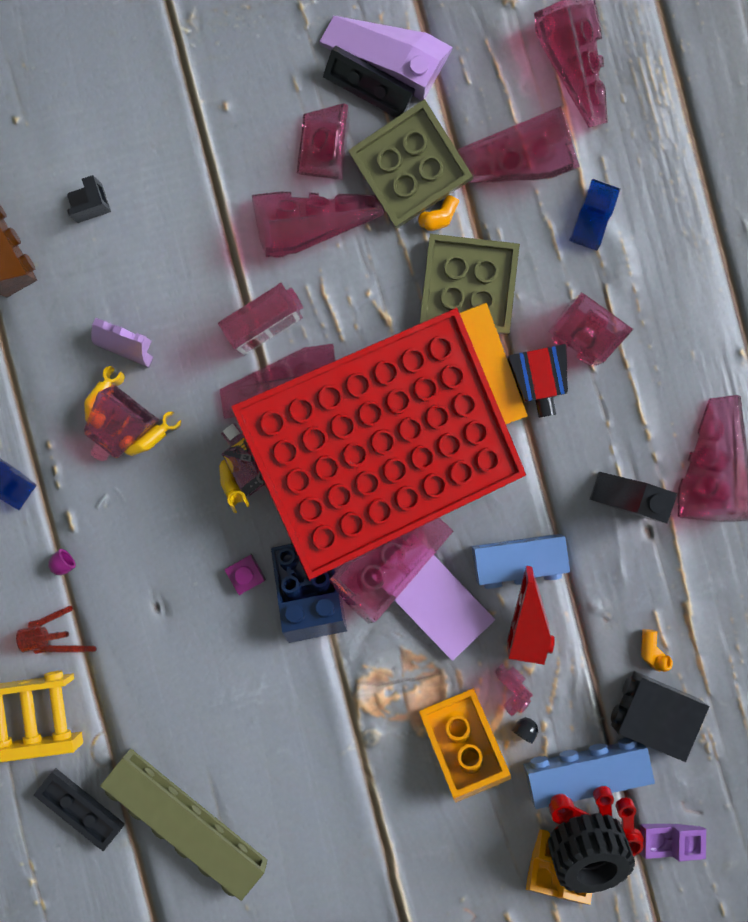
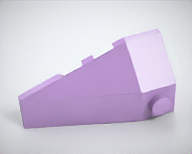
M333 16L319 42L320 45L329 50L338 46L416 89L413 96L421 101L426 98L453 48L425 32Z

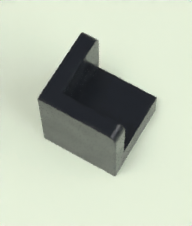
M94 175L82 178L84 188L67 194L71 206L70 209H67L68 215L77 223L111 212L103 185Z

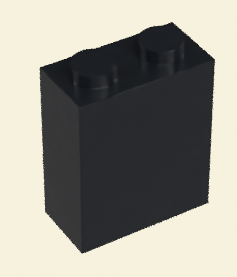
M634 671L632 676L628 677L623 685L622 692L624 695L620 704H617L611 713V726L620 735L686 762L710 706L697 697Z

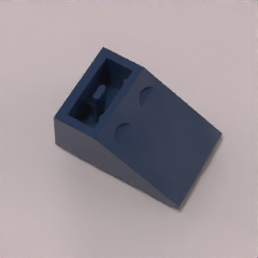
M292 544L272 547L271 553L281 628L288 643L347 632L336 568L309 580Z

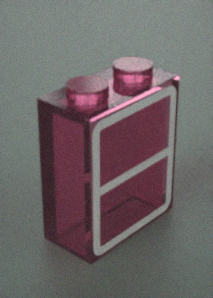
M279 283L218 322V325L234 350L245 356L303 319L300 310L304 307L292 287L286 290L283 284Z

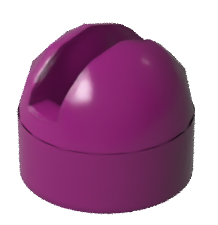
M59 549L50 557L48 567L50 572L61 576L73 570L76 564L66 550Z

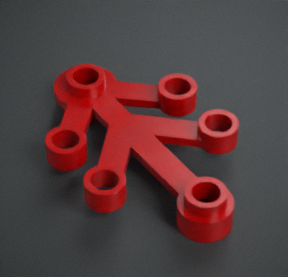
M600 786L593 791V797L598 806L599 813L612 816L611 805L614 802V797L609 787ZM557 794L550 800V814L552 820L558 824L567 823L573 817L589 814L575 807L573 801L565 794ZM621 798L616 802L615 807L621 818V825L632 854L636 856L643 850L644 838L638 829H634L636 808L632 799Z

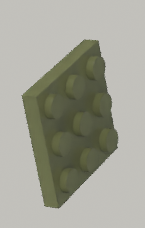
M425 99L348 150L396 229L473 180V175Z
M430 234L419 324L455 308H458L460 313L486 302L498 334L509 335L520 244Z

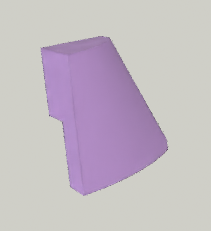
M95 318L91 331V339L94 345L149 368L153 356L147 353L151 340L141 334H134L120 326Z

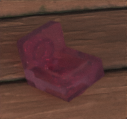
M502 663L494 672L497 678L514 693L504 704L506 711L511 716H514L516 712L521 713L529 706L530 698L533 694L523 683L526 678L514 666L508 669Z

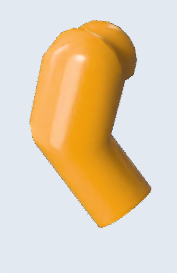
M448 195L445 197L439 210L422 212L418 218L420 227L428 231L447 227L452 220L459 200Z
M643 629L641 640L642 659L656 671H669L672 668L673 661L670 656L665 655L657 647L658 631Z

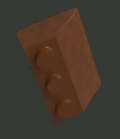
M0 205V295L7 298L38 280L33 273L36 270L34 263L19 248L18 245L21 244V240L13 228H8L4 221L7 215Z

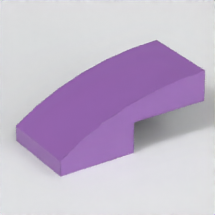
M640 824V832L643 835L644 842L643 850L639 854L645 859L674 857L679 862L706 859V829L704 827L683 824Z

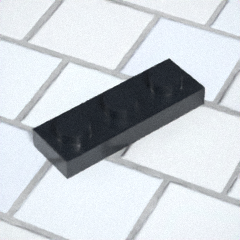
M338 46L332 48L323 74L325 79L396 118L407 111L416 90Z
M57 768L51 772L33 795L102 851L108 847L125 825L124 822Z

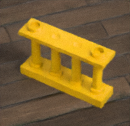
M58 670L45 673L42 678L0 683V762L74 753L83 744L82 732L71 733V730L67 729L62 687L74 680V673L63 675V671ZM49 688L55 732L52 733V736L41 737V733L37 731L32 691ZM19 692L25 736L22 737V740L12 741V738L8 737L3 695Z

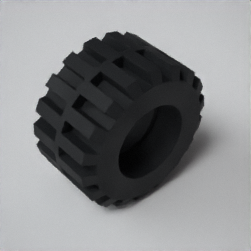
M594 813L570 818L569 822H563L558 825L559 828L554 829L551 837L548 839V847L559 883L569 891H574L575 893L601 892L617 886L620 882L626 880L627 876L634 870L635 860L620 821L616 818L613 819L610 815Z

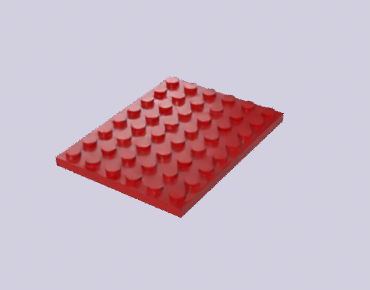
M458 308L230 406L309 580L526 476L522 462Z

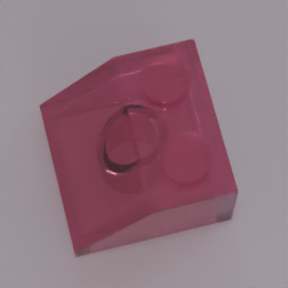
M581 292L567 304L548 332L554 335L552 339L558 345L566 344V348L569 346L578 352L577 358L589 366H592V364L597 366L607 360L631 333L633 328Z

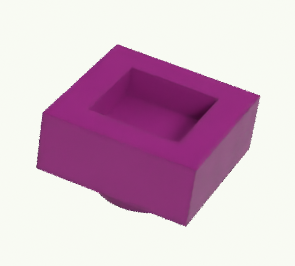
M252 554L224 569L238 595L266 580Z

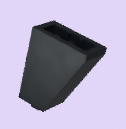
M599 472L589 500L645 519L667 524L678 493L645 482Z

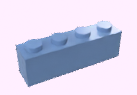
M622 738L617 744L608 746L606 744H594L589 747V750L580 752L566 750L561 752L560 756L552 758L539 756L531 759L529 763L523 764L530 797L535 809L549 807L551 798L557 794H565L572 801L593 797V791L600 786H607L614 793L655 784L648 748L644 744L630 738Z

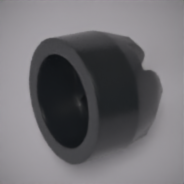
M524 717L516 722L511 731L533 744L538 734V726L531 718Z

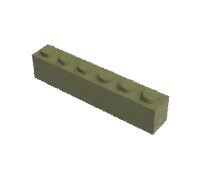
M130 749L100 785L111 800L119 801L128 809L129 814L133 818L145 822L151 827L155 836L167 840L174 846L175 851L181 857L189 858L194 862L204 876L212 877L221 884L222 889L229 896H235L242 901L265 873L268 860L134 750Z

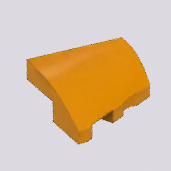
M539 830L530 861L525 890L579 904L591 905L592 893H575L560 885L548 847L550 833L547 830Z

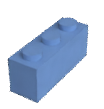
M561 534L471 546L476 581L479 585H484L485 589L499 588L503 586L502 582L513 580L514 584L521 585L526 566L533 568L535 577L544 576V580L561 579L563 573H570L566 538Z

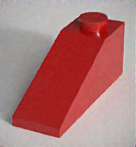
M526 566L507 638L508 659L545 665L547 654H552L555 637L550 635L548 619L533 568Z

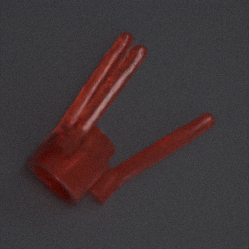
M73 606L60 609L39 620L30 621L28 628L19 629L16 635L17 646L23 653L34 651L35 654L43 652H95L97 648L85 645H47L50 640L68 637L69 632L63 631L48 634L47 629L41 626L71 612Z

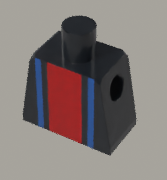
M566 344L508 355L507 360L522 402L535 401L539 418L556 415L553 397L564 395L568 392Z

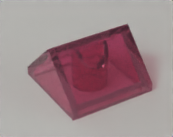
M342 103L303 114L297 174L343 180L350 122L347 104Z

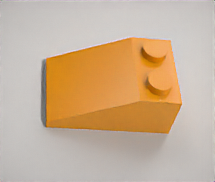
M474 688L419 711L455 803L511 780L509 769Z

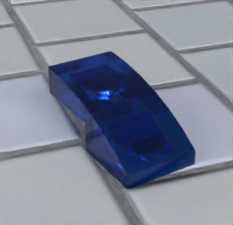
M595 179L591 180L569 239L570 242L596 251L599 249L608 221L613 214L620 188Z
M0 458V499L15 509L20 510L37 485Z

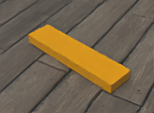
M485 302L460 312L505 424L527 417L528 415L487 303Z

